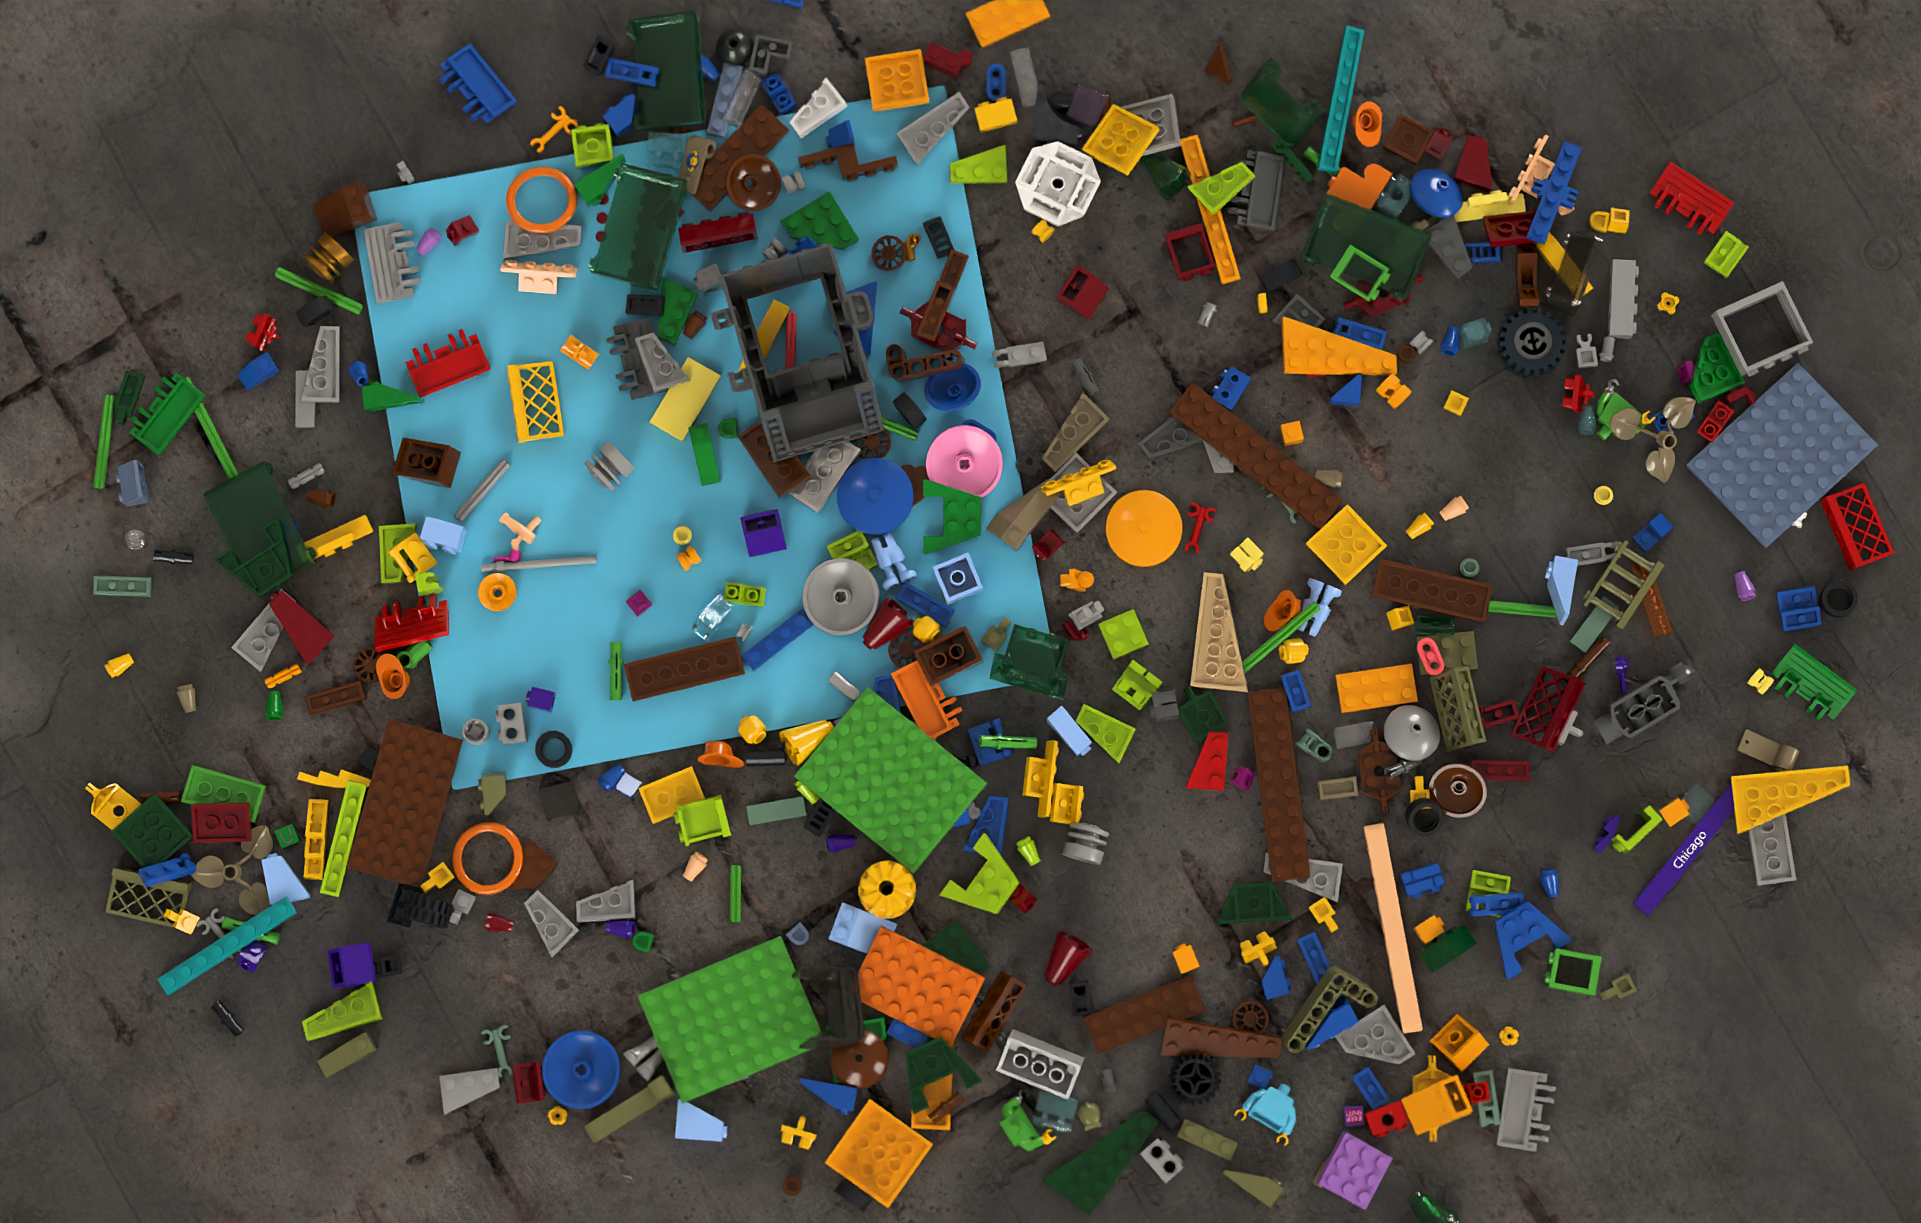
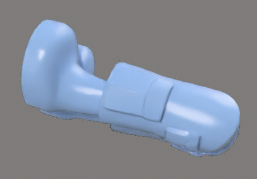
M888 532L883 534L885 544L888 546L886 548H882L883 545L878 537L871 539L875 552V561L879 570H884L886 580L882 584L884 590H890L900 585L898 578L893 572L892 565L896 566L902 584L917 577L914 570H908L903 564L906 558L902 549L897 546L893 536Z
M1312 578L1308 579L1307 584L1311 588L1309 599H1304L1301 612L1312 602L1317 603L1325 583ZM1326 585L1320 604H1318L1321 609L1310 618L1314 622L1311 624L1309 635L1314 637L1317 635L1331 611L1328 607L1330 601L1334 597H1340L1341 590ZM1308 620L1297 630L1304 632L1305 627L1308 625Z

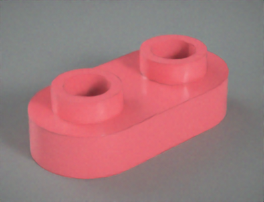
M1430 638L1420 640L1417 644V652L1426 672L1430 675L1440 674L1444 669V661L1435 641ZM1424 645H1428L1430 647V650L1428 652L1423 650ZM1431 663H1436L1437 669H1432Z

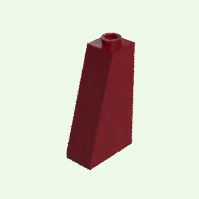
M282 590L280 593L276 591L269 598L271 601L269 606L304 661L309 665L334 635Z

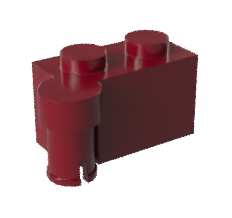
M930 42L923 57V64L958 79L962 66H964V69L969 68L973 57L968 50H962L957 54Z
M1514 699L1484 709L1478 704L1484 730L1520 718Z

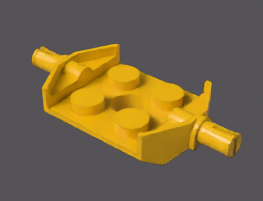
M91 783L85 788L94 797L91 814L111 830L141 804L116 783L101 790ZM117 806L124 808L122 816L118 817L115 815L114 810Z
M1428 1055L1427 1070L1413 1077V1094L1452 1077L1437 1069L1436 1055ZM1439 1127L1429 1131V1142H1437V1130Z

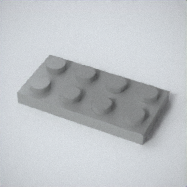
M846 441L815 450L804 466L811 477L789 491L788 494L819 514L839 485L844 473L861 454V449Z
M1786 814L1749 829L1748 834L1757 886L1795 881L1796 874Z

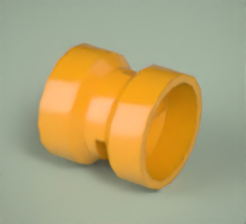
M692 545L687 547L683 553L679 552L675 555L685 571L690 569L691 565L701 562Z

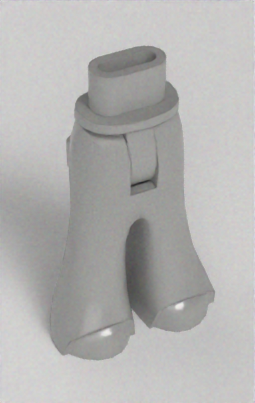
M654 1035L639 1046L623 1053L630 1064L636 1067L650 1052L658 1048L649 1059L636 1068L646 1081L652 1078L656 1069L664 1060Z

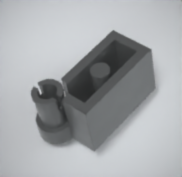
M1174 689L1160 693L1159 691L1151 692L1150 718H1154L1155 722L1178 718L1179 711Z

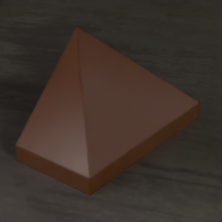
M1221 43L1218 45L1205 71L1222 82L1231 84L1232 78L1224 46Z

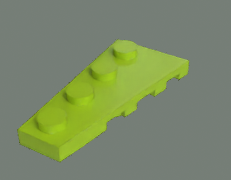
M373 982L367 983L366 986L355 990L344 999L336 1001L327 1009H323L302 1021L307 1041L381 1020L382 1015Z

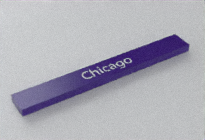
M1732 785L1727 787L1633 902L1647 916H1649L1734 812Z

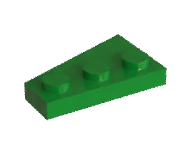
M663 278L662 296L665 297L664 316L659 318L658 338L676 346L699 293Z

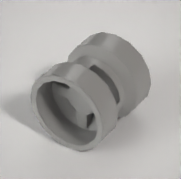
M800 171L794 172L792 176L786 175L782 177L788 195L794 193L795 190L801 191L806 189Z
M773 238L770 246L764 248L761 253L768 260H775L784 255L788 249L777 239Z

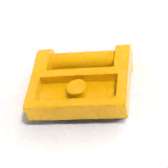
M413 532L387 551L389 556L393 557L403 570L409 583L416 580L415 573L423 574L437 564V561L416 532ZM401 549L405 550L418 568L416 571L413 572L400 555L399 551Z

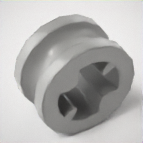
M744 622L736 637H742V640L745 641L751 633L753 626H747V623Z

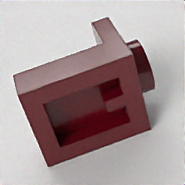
M1437 128L1424 151L1441 160L1454 136L1445 128Z

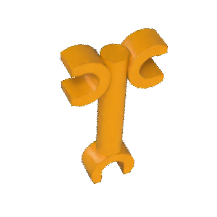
M558 107L562 112L561 116H556L554 113L551 114L552 118L558 122L540 139L535 138L531 141L532 147L536 143L541 144L540 148L537 149L538 153L544 151V144L563 127L567 134H571L568 126L570 124L575 125V127L578 126L575 120L570 119L566 115L563 107Z

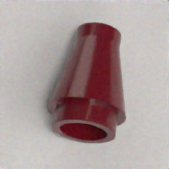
M493 912L492 914L487 913L485 929H488V931H512L513 921Z

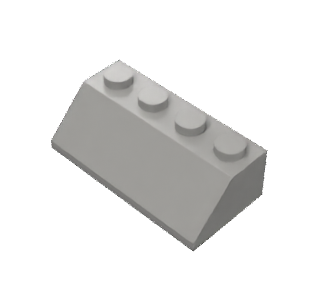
M1012 1029L996 1071L1069 1099L1084 1057Z

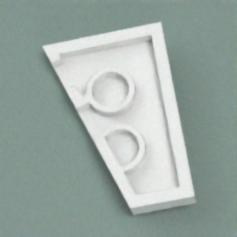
M827 78L823 80L822 86L818 91H814L809 102L803 105L790 121L791 126L800 138H803L848 107Z

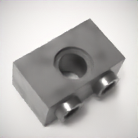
M717 264L695 272L696 278H694L699 293L703 291L704 296L723 289L720 279L721 273Z

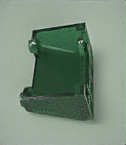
M1270 57L1241 94V100L1278 138H1282L1288 146H1295L1317 126L1326 109L1315 100H1309L1301 106L1275 81L1280 75L1281 69L1279 64Z

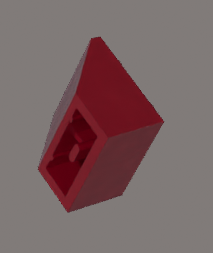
M1076 265L1058 293L1057 301L1089 320L1109 288L1092 273Z

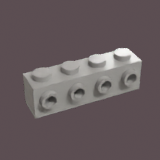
M1613 259L1611 261L1607 337L1631 339L1633 334H1636L1637 324L1633 322L1634 315L1637 314V304L1634 303V296L1638 295V285H1635V277L1638 278L1639 266H1636V260Z

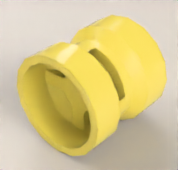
M1759 668L1747 683L1750 686H1755L1757 691L1763 695L1774 682V679L1764 675V671Z

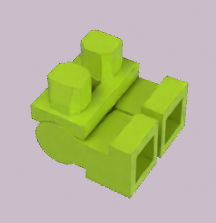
M1132 660L1112 690L1140 711L1152 697L1151 692L1157 691L1163 682L1150 672L1144 676L1147 670Z

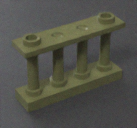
M1624 540L1623 543L1621 541L1618 542L1613 550L1616 554L1592 591L1587 590L1582 598L1585 601L1583 603L1584 606L1587 607L1591 602L1615 617L1617 621L1616 626L1622 630L1664 567L1662 562L1657 560L1656 563H1650L1626 547L1628 544L1627 540ZM1621 553L1647 569L1646 571L1649 573L1647 577L1640 579L1617 565L1616 561ZM1610 570L1635 584L1638 589L1636 594L1629 595L1605 580ZM1600 586L1626 602L1625 604L1628 606L1624 612L1616 610L1594 596Z

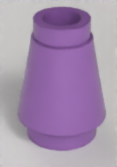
M430 227L429 230L425 231L415 249L425 256L426 253L441 242L442 236Z
M1745 571L1736 573L1734 577L1738 598L1741 601H1747L1756 597V589Z

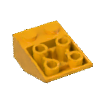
M1458 1075L1401 1099L1416 1136L1467 1116L1472 1112Z

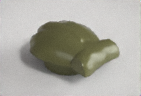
M1085 1102L1084 1105H1081L1078 1110V1116L1085 1125V1131L1101 1127L1098 1105L1093 1102Z

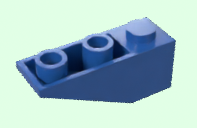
M1345 996L1335 1001L1306 1043L1308 1050L1320 1046L1322 1042L1336 1037L1338 1033L1352 1028L1359 1022Z

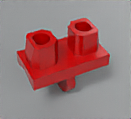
M263 314V316L255 315L253 325L258 328L256 333L250 331L245 340L256 349L264 352L266 345H270L272 339L278 340L279 338L278 335L274 334L277 329L275 327L277 320L267 314Z
M1581 375L1565 379L1564 385L1565 390L1573 391V397L1564 396L1562 406L1572 409L1575 413H1581L1582 401L1583 404H1588L1589 398H1595V393L1590 392V385H1585L1584 387L1585 379L1581 378Z

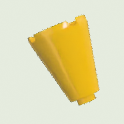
M821 720L783 730L779 733L781 743L785 742L786 748L784 750L793 764L799 766L814 753L833 730L834 726L830 721Z

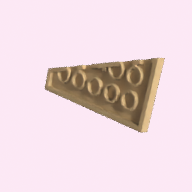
M1204 572L1190 686L1248 692L1224 575Z

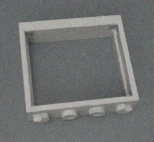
M1783 281L1721 308L1711 315L1741 377L1746 374L1748 377L1753 376L1759 372L1758 369L1762 367L1768 369L1776 365L1775 361L1780 359L1784 362L1792 358L1791 354L1798 352V354L1804 353L1809 350L1808 346L1813 343ZM1776 295L1800 343L1747 367L1724 318Z

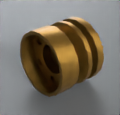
M325 232L317 240L321 249L318 251L313 247L309 248L315 256L312 258L306 252L303 257L311 269L321 278L332 283L335 279L329 273L332 271L339 276L340 273L336 266L340 265L346 269L354 259Z

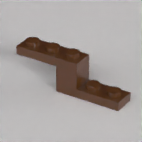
M853 143L798 157L800 168L812 169L816 167V164L820 163L828 165L837 159L842 180H847V182L858 180V177L864 175L865 177H872L876 175V172L884 171V173L892 172L898 167L896 156L859 165Z
M951 249L918 329V336L935 342L969 255Z

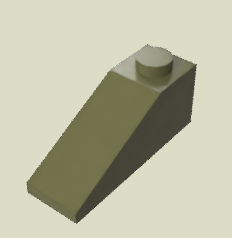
M365 1032L317 1062L325 1077L328 1078L378 1049L370 1034Z
M1228 1170L1222 1172V1174L1268 1208H1271L1284 1190L1280 1187L1282 1183L1274 1177L1270 1179L1268 1177Z

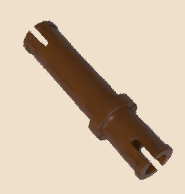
M1602 636L1579 661L1573 664L1574 666L1567 675L1579 678L1582 674H1585L1589 666L1594 663L1611 643Z

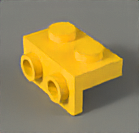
M1054 783L1050 822L1069 825L1071 823H1079L1082 816L1081 802L1084 798L1083 786Z

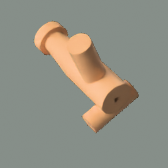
M508 513L502 515L499 522L505 523L518 535L517 539L511 541L512 550L519 551V544L522 539L528 544L534 541L536 535L532 531L541 522L539 517L535 516L525 527L510 518Z

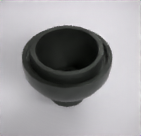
M729 29L719 36L716 43V52L723 63L740 66L749 61L754 45L751 37L745 31ZM735 41L738 45L733 48L730 44Z

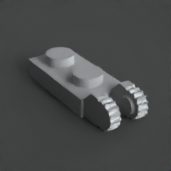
M1043 342L992 351L993 357L1007 356V360L994 363L995 368L1015 367L1045 362L1047 360Z
M1601 542L1565 548L1566 558L1578 560L1577 567L1606 562L1607 560H1612L1616 553L1606 555L1605 549L1615 548L1618 542Z

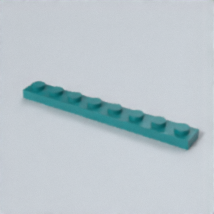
M1351 26L1344 28L1317 167L1318 170L1336 174L1338 171L1364 30Z
M288 897L282 898L158 978L167 996L297 914Z

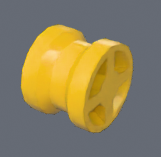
M1043 219L1034 227L1032 233L1037 235L1043 243L1053 234L1055 229L1052 226L1050 227L1047 221Z

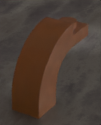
M1536 244L1516 245L1517 302L1520 306H1539Z

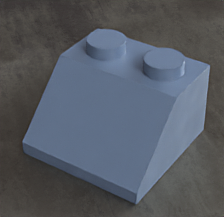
M133 460L118 466L116 480L121 486V491H118L120 502H123L125 506L149 503L144 465L138 460Z

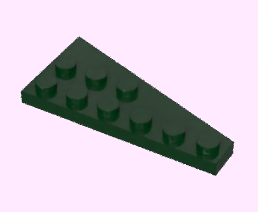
M1145 1110L1141 1111L1043 1179V1181L1090 1215L1159 1121Z

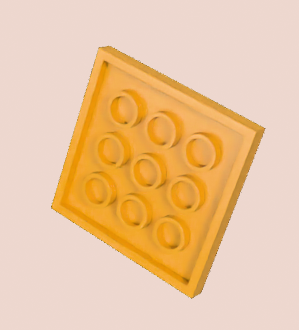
M869 1099L825 1164L889 1208L933 1144Z

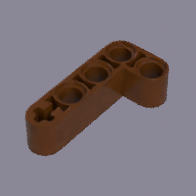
M897 344L889 345L886 349L889 373L897 382H907L958 370L965 363L964 356L955 349L907 360L905 351ZM895 350H899L900 355L897 358H892V353ZM954 356H956L957 358H959V359H956V363H953V362L951 361V360H954ZM940 360V366L933 368V362ZM917 364H922V369L919 372H914V367ZM899 368H903V374L896 377V371Z

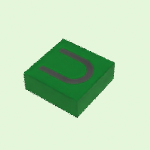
M293 824L275 831L281 849L300 842Z

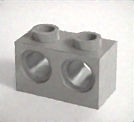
M523 704L499 705L498 711H495L496 721L500 722L501 730H498L499 741H502L504 745L527 743ZM508 710H513L515 713L511 720L505 719V713ZM510 729H516L517 735L513 739L507 737V732Z
M1157 1138L1140 1155L1159 1177L1167 1183L1183 1169L1181 1165L1183 1161L1177 1154L1172 1155L1168 1149L1171 1147L1164 1139L1160 1141ZM1155 1146L1162 1149V1155L1159 1158H1155L1151 1154V1150ZM1167 1161H1171L1175 1165V1169L1171 1173L1166 1172L1164 1169V1164Z

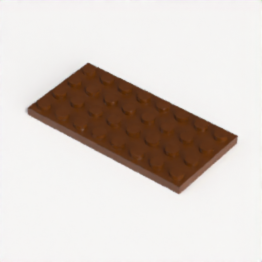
M388 719L346 868L421 888L420 886L423 884L463 739Z

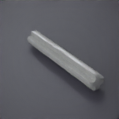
M502 459L456 511L454 514L455 518L462 522L509 469L510 464Z

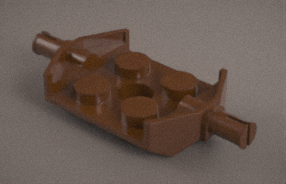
M1378 728L1370 729L1371 743L1357 752L1363 795L1380 802L1381 814L1385 812L1390 813L1388 799L1402 790L1400 776L1398 775L1391 780L1386 778L1390 773L1378 777L1374 774V768L1381 766L1385 769L1396 764L1397 755L1389 748L1387 743L1379 740Z

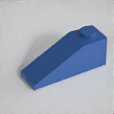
M800 1078L799 1082L833 1108L838 1109L837 1113L849 1115V1111L854 1112L857 1088Z

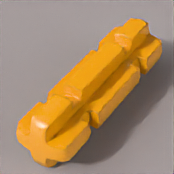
M295 663L289 669L285 668L274 674L273 677L266 678L265 684L268 688H273L277 683L280 684L292 678V675L300 674L301 668Z

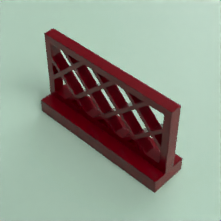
M1542 666L1511 736L1554 753L1586 683L1576 676H1569ZM1546 672L1550 673L1553 680L1544 684L1543 679ZM1564 679L1569 680L1567 686L1560 690L1558 682ZM1555 684L1557 692L1548 695L1546 688ZM1543 690L1545 697L1536 701L1535 696L1537 692ZM1559 696L1560 701L1558 705L1552 707L1550 699ZM1547 701L1549 709L1540 713L1538 705ZM1535 707L1537 715L1528 719V711ZM1551 713V721L1544 724L1542 717ZM1539 719L1541 726L1532 730L1530 723ZM1527 725L1529 732L1523 735L1518 734L1520 728ZM1543 730L1544 736L1541 742L1536 741L1534 734Z

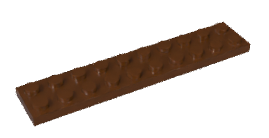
M1193 382L1170 410L1169 414L1318 531L1321 530L1343 500Z
M1284 687L1247 692L1271 880L1272 882L1310 878L1286 691Z

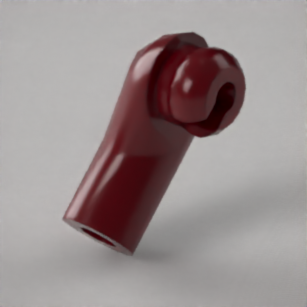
M1070 620L1062 624V627L1072 640L1084 641L1090 635L1089 630L1086 628L1081 630L1074 628Z

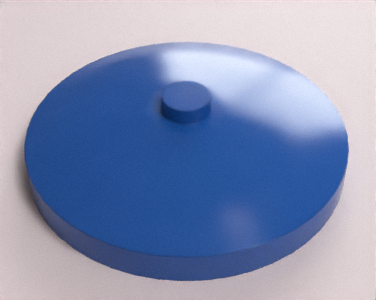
M869 458L855 463L844 473L838 485L837 504L842 517L852 528L865 534L881 535L897 529L907 519L913 506L914 494L909 477L901 467L886 459Z
M574 1031L558 1038L546 1052L542 1067L543 1080L549 1093L561 1104L576 1109L592 1108L606 1101L615 1091L621 1072L619 1057L614 1047L604 1037L589 1031Z

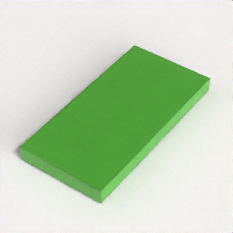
M192 765L181 802L190 805L199 803L250 802L251 822L255 823L266 786Z

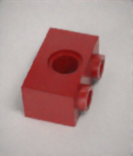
M1402 1100L1364 1114L1371 1136L1376 1135L1377 1138L1388 1135L1387 1130L1394 1128L1395 1131L1407 1128L1405 1124L1409 1123ZM1385 1114L1392 1117V1123L1389 1126L1384 1125L1382 1122V1117Z

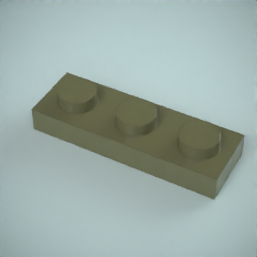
M1184 1119L1177 1137L1231 1161L1238 1145L1237 1142L1187 1119Z

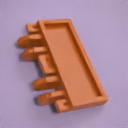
M918 660L890 674L917 727L929 737L934 739L960 725L956 717L948 721V718L963 711L961 707H957L947 714L942 709L948 704L954 703L957 700L954 696L939 703L940 700L946 697L939 683L932 687L930 686Z

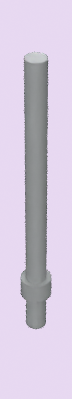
M596 556L507 563L496 561L494 564H481V572L497 571V573L505 572V570L594 564L597 561Z

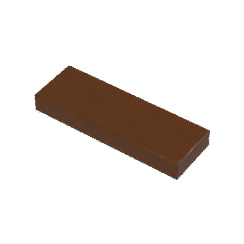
M361 680L305 696L310 715L366 700Z

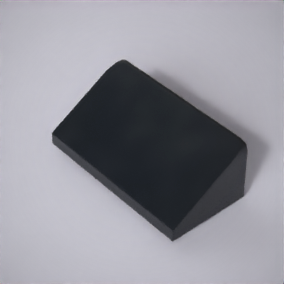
M399 884L387 921L410 928L412 920L401 916L407 892L421 894V891Z

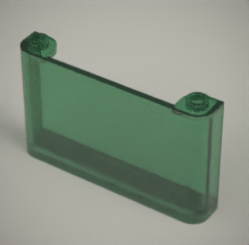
M689 10L628 19L626 31L628 37H631L635 43L636 63L660 68V73L656 77V88L637 84L639 113H636L635 118L632 119L634 129L637 132H645L704 123L705 104L700 29L697 13ZM645 72L644 78L648 79L650 73Z
M621 163L619 168L616 167L614 178L617 179V186L598 254L590 259L588 269H591V274L658 291L684 202L688 181Z
M1325 193L1300 258L1304 259V263L1310 266L1322 264L1335 269L1348 247L1352 245L1390 269L1389 274L1391 276L1385 284L1382 283L1380 285V288L1390 291L1393 294V298L1403 301L1404 299L1407 300L1433 234L1335 195ZM1355 254L1344 273L1374 285L1382 270Z
M262 461L203 493L239 565H242L272 545L262 527L276 518L279 519L292 575L317 563L315 559L317 554L312 546L308 547L304 543L272 479V473L275 471L270 462Z

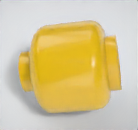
M929 616L919 617L913 624V635L924 644H929L939 639L942 634L940 624Z
M1301 638L1285 639L1282 645L1279 646V656L1287 664L1303 662L1309 653L1308 645L1304 644Z
M745 716L739 721L738 733L747 743L758 744L766 737V726L757 716Z

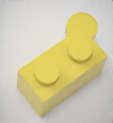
M1248 537L1230 553V556L1240 564L1239 567L1244 572H1249L1251 569L1255 571L1262 564V557L1264 555Z

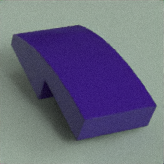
M1618 814L1614 817L1610 815L1603 822L1605 826L1602 830L1607 835L1604 836L1602 834L1595 840L1597 845L1594 849L1598 853L1602 852L1614 836L1620 819Z

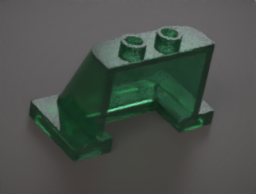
M1014 624L1005 655L995 652L989 679L1063 700L1070 674L1061 670L1070 640L1051 633L1040 632L1034 628H1026Z

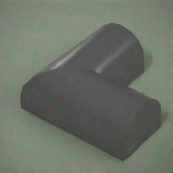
M756 34L748 71L754 75L767 76L771 57L790 61L793 41Z

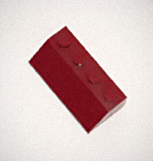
M749 212L739 213L737 217L732 218L730 216H722L716 221L706 219L700 221L701 224L696 225L686 223L681 228H678L683 254L758 239L753 213L749 214Z

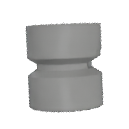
M470 719L464 724L462 734L470 744L481 746L488 741L490 730L482 720Z

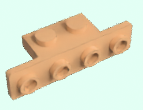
M1545 135L1543 139L1539 138L1534 146V149H1536L1534 156L1530 154L1525 163L1528 165L1526 171H1521L1517 178V181H1519L1517 188L1513 186L1509 194L1511 198L1509 204L1512 205L1520 190L1537 198V193L1531 191L1535 179L1541 181L1548 179L1555 165L1553 162L1539 156L1549 136Z
M506 260L502 262L500 271L519 273L518 291L556 294L558 276L576 278L578 268L572 265L555 266L552 263L539 265L531 261L517 263L515 260Z

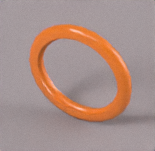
M535 167L522 172L512 181L506 194V207L511 219L519 227L535 233H547L559 229L571 219L577 207L578 195L573 182L564 173L549 167ZM532 177H553L561 182L567 191L568 204L566 210L557 220L551 223H531L525 220L516 208L515 196L517 190L526 180Z
M495 822L476 824L462 833L457 840L452 855L453 870L461 884L470 891L485 895L499 893L514 883L520 874L523 865L522 846L518 837L504 825ZM482 832H495L505 837L510 843L514 854V861L509 874L502 881L492 885L475 883L465 874L462 867L461 858L464 846L473 836Z

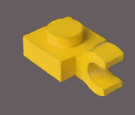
M1415 776V790H1409L1410 804L1419 798H1430L1429 789L1424 790L1423 776Z
M442 862L428 873L431 878L420 887L427 893L435 885L441 889L455 877L444 862Z
M1325 897L1309 907V910L1319 924L1325 922L1331 933L1338 929V926L1331 917L1335 914V911Z
M166 909L164 913L165 917L175 921L173 927L190 935L200 918L183 909H180L179 914L169 909Z

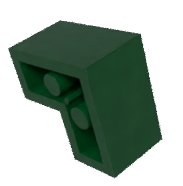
M1455 925L1436 938L1438 942L1434 943L1432 940L1424 945L1425 950L1419 953V956L1429 971L1433 973L1477 943L1465 925L1459 928Z

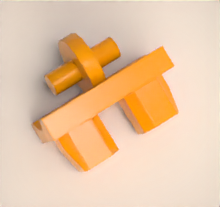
M572 335L569 336L566 343L560 349L562 353L587 370L590 369L599 356L597 352Z
M1069 569V574L1060 575L1061 586H1066L1068 589L1079 592H1086L1085 588L1093 585L1094 576L1088 571L1082 572L1076 569Z

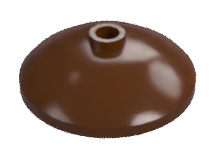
M748 154L739 157L730 165L726 173L725 187L729 198L736 206L746 211H760L768 208L777 199L781 188V178L777 167L771 160L762 155ZM748 180L752 182L751 187L747 185Z
M1449 763L1440 767L1433 774L1429 784L1430 798L1439 805L1444 814L1456 818L1468 817L1478 812L1484 805L1487 797V785L1484 777L1474 767L1465 763ZM1457 783H1461L1463 787H1458Z
M852 1030L843 1034L833 1045L830 1055V1063L835 1076L845 1085L854 1088H865L877 1083L885 1074L889 1060L884 1042L876 1034L867 1030ZM857 1055H862L863 1060L861 1062L855 1060Z

